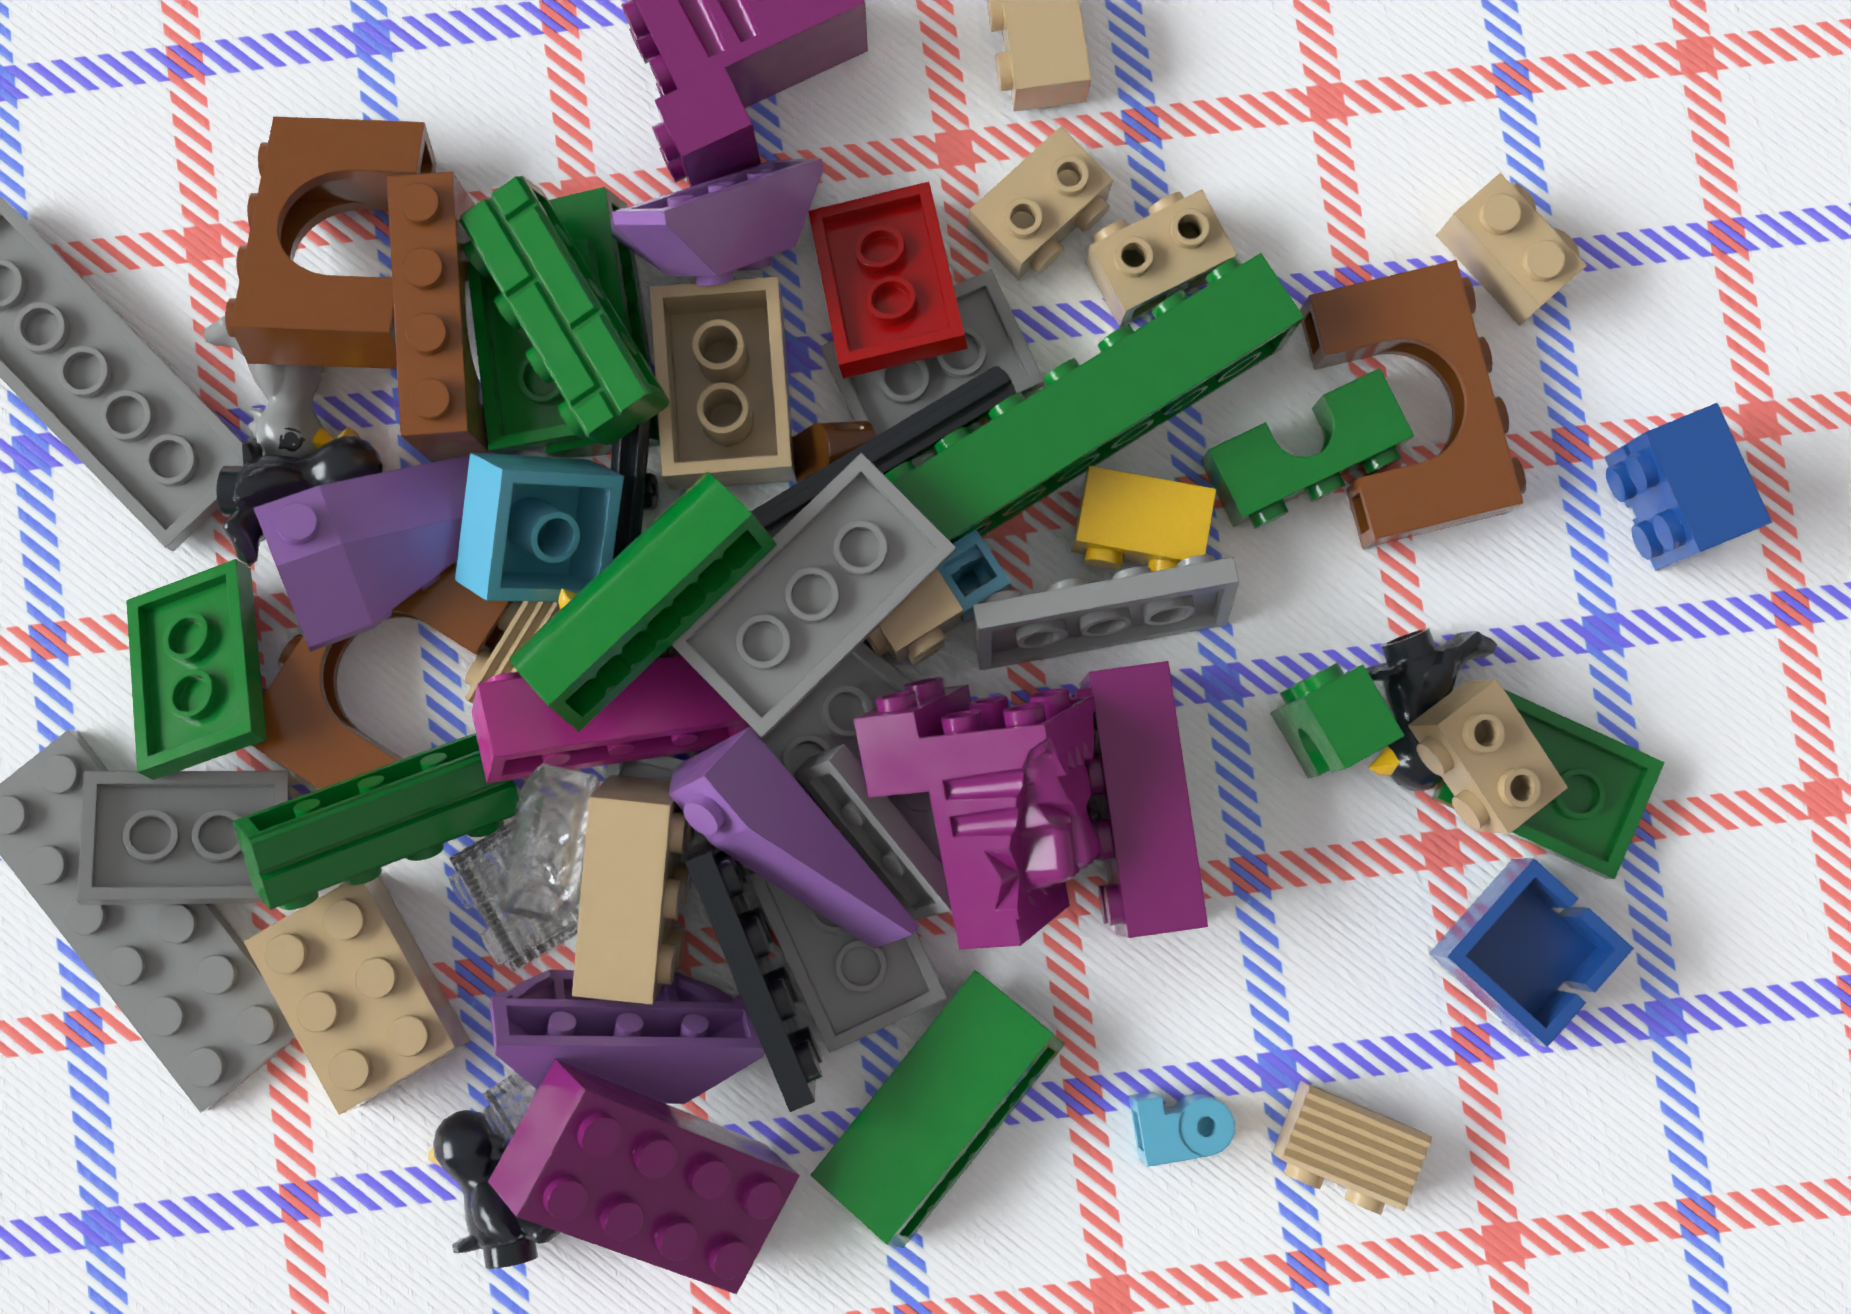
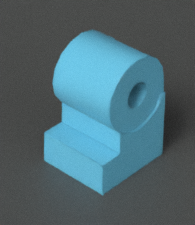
M976 529L953 543L956 547V552L938 568L963 608L961 621L964 625L974 620V604L984 603L985 598L994 593L1011 590V581Z
M1154 1091L1128 1095L1138 1157L1147 1167L1218 1154L1230 1145L1235 1134V1121L1231 1111L1224 1103L1204 1093L1186 1095L1174 1106L1165 1108L1162 1096Z

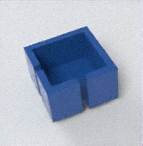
M1718 402L1646 431L1604 457L1608 465L1606 469L1608 486L1618 501L1624 502L1627 508L1632 507L1636 518L1632 519L1634 525L1631 529L1634 544L1641 556L1651 561L1655 571L1772 523Z
M1534 858L1512 859L1429 952V955L1524 1041L1548 1047L1586 1004L1578 994L1559 991L1558 988L1563 983H1566L1571 989L1596 993L1634 948L1590 908L1572 907L1579 898ZM1552 908L1564 909L1558 914Z

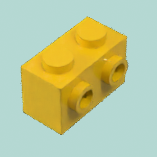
M1089 466L1083 480L1071 552L1085 554L1084 562L1086 564L1106 569L1122 568V562L1148 566L1151 572L1176 568L1177 564L1186 558L1205 555L1216 489Z

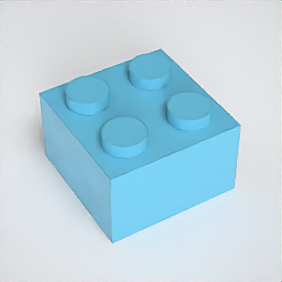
M470 452L455 581L486 601L558 602L561 588L579 593L613 560L624 476L587 459Z

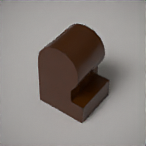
M868 421L814 423L793 436L796 484L876 437L872 424Z

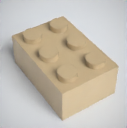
M778 277L739 279L712 286H698L696 283L649 286L655 378L670 401L669 406L658 413L662 477L670 490L689 489L706 472L713 475L724 486L796 481L783 299Z
M610 775L589 796L572 996L653 1005L663 984L671 985L675 968L681 967L685 944V929L674 927L675 919L679 917L681 904L686 905L688 900L691 875L687 865H680L681 854L685 851L686 841H692L695 829L687 822L683 810L669 795L671 781Z
M380 876L360 885H347L344 883L316 899L313 903L300 908L243 941L338 1115L362 1106L471 1042Z

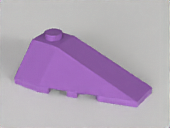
M491 451L480 452V453H488V454H497V453H494V452H491ZM510 452L505 453V455H516V453ZM470 455L323 484L254 508L310 652L374 629L392 615V609L420 588L423 591L441 578V572L457 561Z
M751 727L680 763L672 772L669 795L683 810L687 822L696 831L702 833L713 846L727 855H731L732 858L853 936L875 949L911 936L918 929L919 925Z

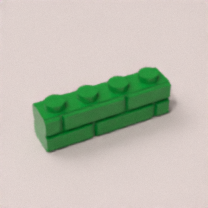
M515 176L494 191L491 198L481 200L460 215L459 222L470 239L462 246L467 258L482 276L488 277L491 275L501 291L499 295L494 297V302L499 312L515 330L523 328L533 347L526 351L527 359L544 382L547 384L555 382L565 399L564 402L558 405L559 413L577 437L583 438L587 436V438L605 446L614 444L636 429L639 423H645L669 406L670 401L541 188L524 176Z
M473 733L236 819L233 824L256 893L270 910L277 907L284 910H294L313 903L319 897L318 891L344 882L347 885H360L370 882L380 876L383 866L401 859L421 861L432 858L443 851V843L461 836L485 837L494 834L503 828V820L521 814L522 807L513 779L492 783L486 782L477 735Z

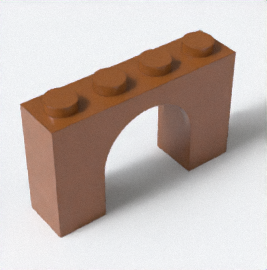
M273 116L268 142H262L259 146L258 168L261 179L258 193H251L248 199L247 217L250 232L247 245H240L237 251L236 268L239 285L236 298H229L226 304L225 324L227 333L230 337L236 338L247 364L397 369L392 277L324 275L299 266L294 262V257L305 235L317 224L331 216L353 210L388 211L387 176L435 173L436 159L425 122Z
M453 171L387 176L401 437L431 462L470 455V452L480 453L489 451L481 383L473 363L466 318L465 281H468L467 266L470 261L462 246L470 239L459 222L460 215L475 204Z
M1457 260L1311 294L1300 308V312L1304 316L1301 323L1314 370L1382 354L1406 356L1428 367L1439 378L1450 400L1452 410L1451 429L1443 449L1436 457L1421 463L1360 477L1346 489L1362 549L1507 514L1524 503L1521 494H1524L1526 491L1525 473L1517 457L1511 458L1505 437V434L1509 431L1507 408L1501 397H1494L1488 375L1493 367L1491 350L1487 340L1483 336L1478 337L1472 317L1476 310L1474 289L1468 277H1461Z
M452 564L440 573L441 578L424 591L421 588L392 609V615L387 618H410L422 621L478 656L483 651L492 654L504 634V631L498 628V623L513 601L484 600L455 581L456 565ZM298 634L294 636L285 646L278 659V666L281 670L268 689L262 688L267 740L251 746L319 789L404 759L359 730L348 718L340 703L337 689L338 669L344 652L357 635L311 652L304 635Z

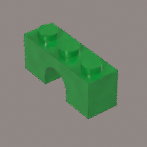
M1380 368L1323 394L1311 408L1323 434V444L1318 454L1299 457L1287 453L1277 444L1266 422L1207 450L1200 462L1213 488L1216 489V494L1233 528L1249 520L1254 529L1263 527L1289 513L1285 505L1286 502L1307 493L1311 502L1317 501L1343 488L1346 484L1342 476L1363 466L1367 475H1371L1402 459L1398 449L1414 437V434Z
M1337 662L1282 691L1280 695L1285 705L1270 713L1308 779L1320 776L1329 770L1332 773L1346 770L1405 736L1363 664L1344 673Z

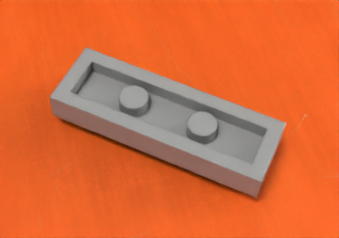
M845 744L809 757L796 770L794 775L914 920L952 911L942 859L932 853L911 827L906 813L900 807L893 804L887 796L868 797L862 761Z

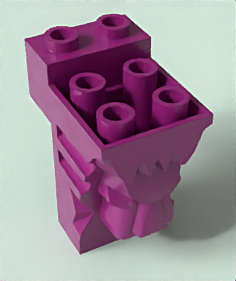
M628 0L621 4L637 50L645 64L649 63L657 81L655 85L660 98L654 101L661 123L652 126V130L660 146V153L674 182L677 183L686 178L690 187L761 164L753 124L745 108L868 52L866 5L864 0Z
M935 677L907 683L904 685L905 691L877 697V708L853 719L868 797L929 792L959 950L1021 946L1070 906L1066 882L1092 863L1102 852L1099 838L1086 807L1091 796V785L1084 760L1092 759L1094 753V696L1070 698L1068 689L1061 688L1034 693L1029 696L1030 703L1009 705L1007 696H993L971 701L968 684L944 687L943 678Z

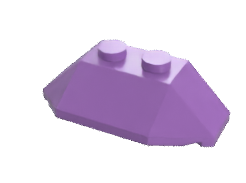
M822 159L770 160L757 166L634 206L613 211L610 220L612 238L667 276H694L695 283L698 286H712L734 280V270L750 271L769 267L772 265L771 256L796 247L823 173Z
M547 970L519 983L509 992L503 990L491 997L490 1013L495 1055L537 1090L554 1059H557L665 1104H686L763 1058L765 1053L741 995L733 998L716 986L674 972L671 985L663 984L653 1005L572 996L574 970Z

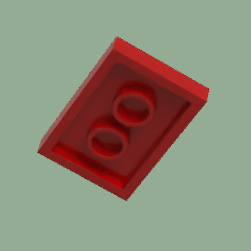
M929 181L809 210L808 214L838 364L843 379L968 349Z

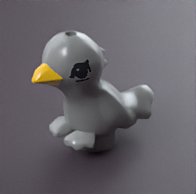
M222 316L217 322L209 325L203 331L207 343L216 346L232 347L243 355L236 338L230 337L227 333L225 316ZM248 364L255 383L268 401L265 410L261 408H251L249 410L254 421L248 424V427L254 434L257 442L260 443L263 456L282 455L299 458L313 454L322 445L335 440L322 426L314 411L313 398L320 380L322 366Z

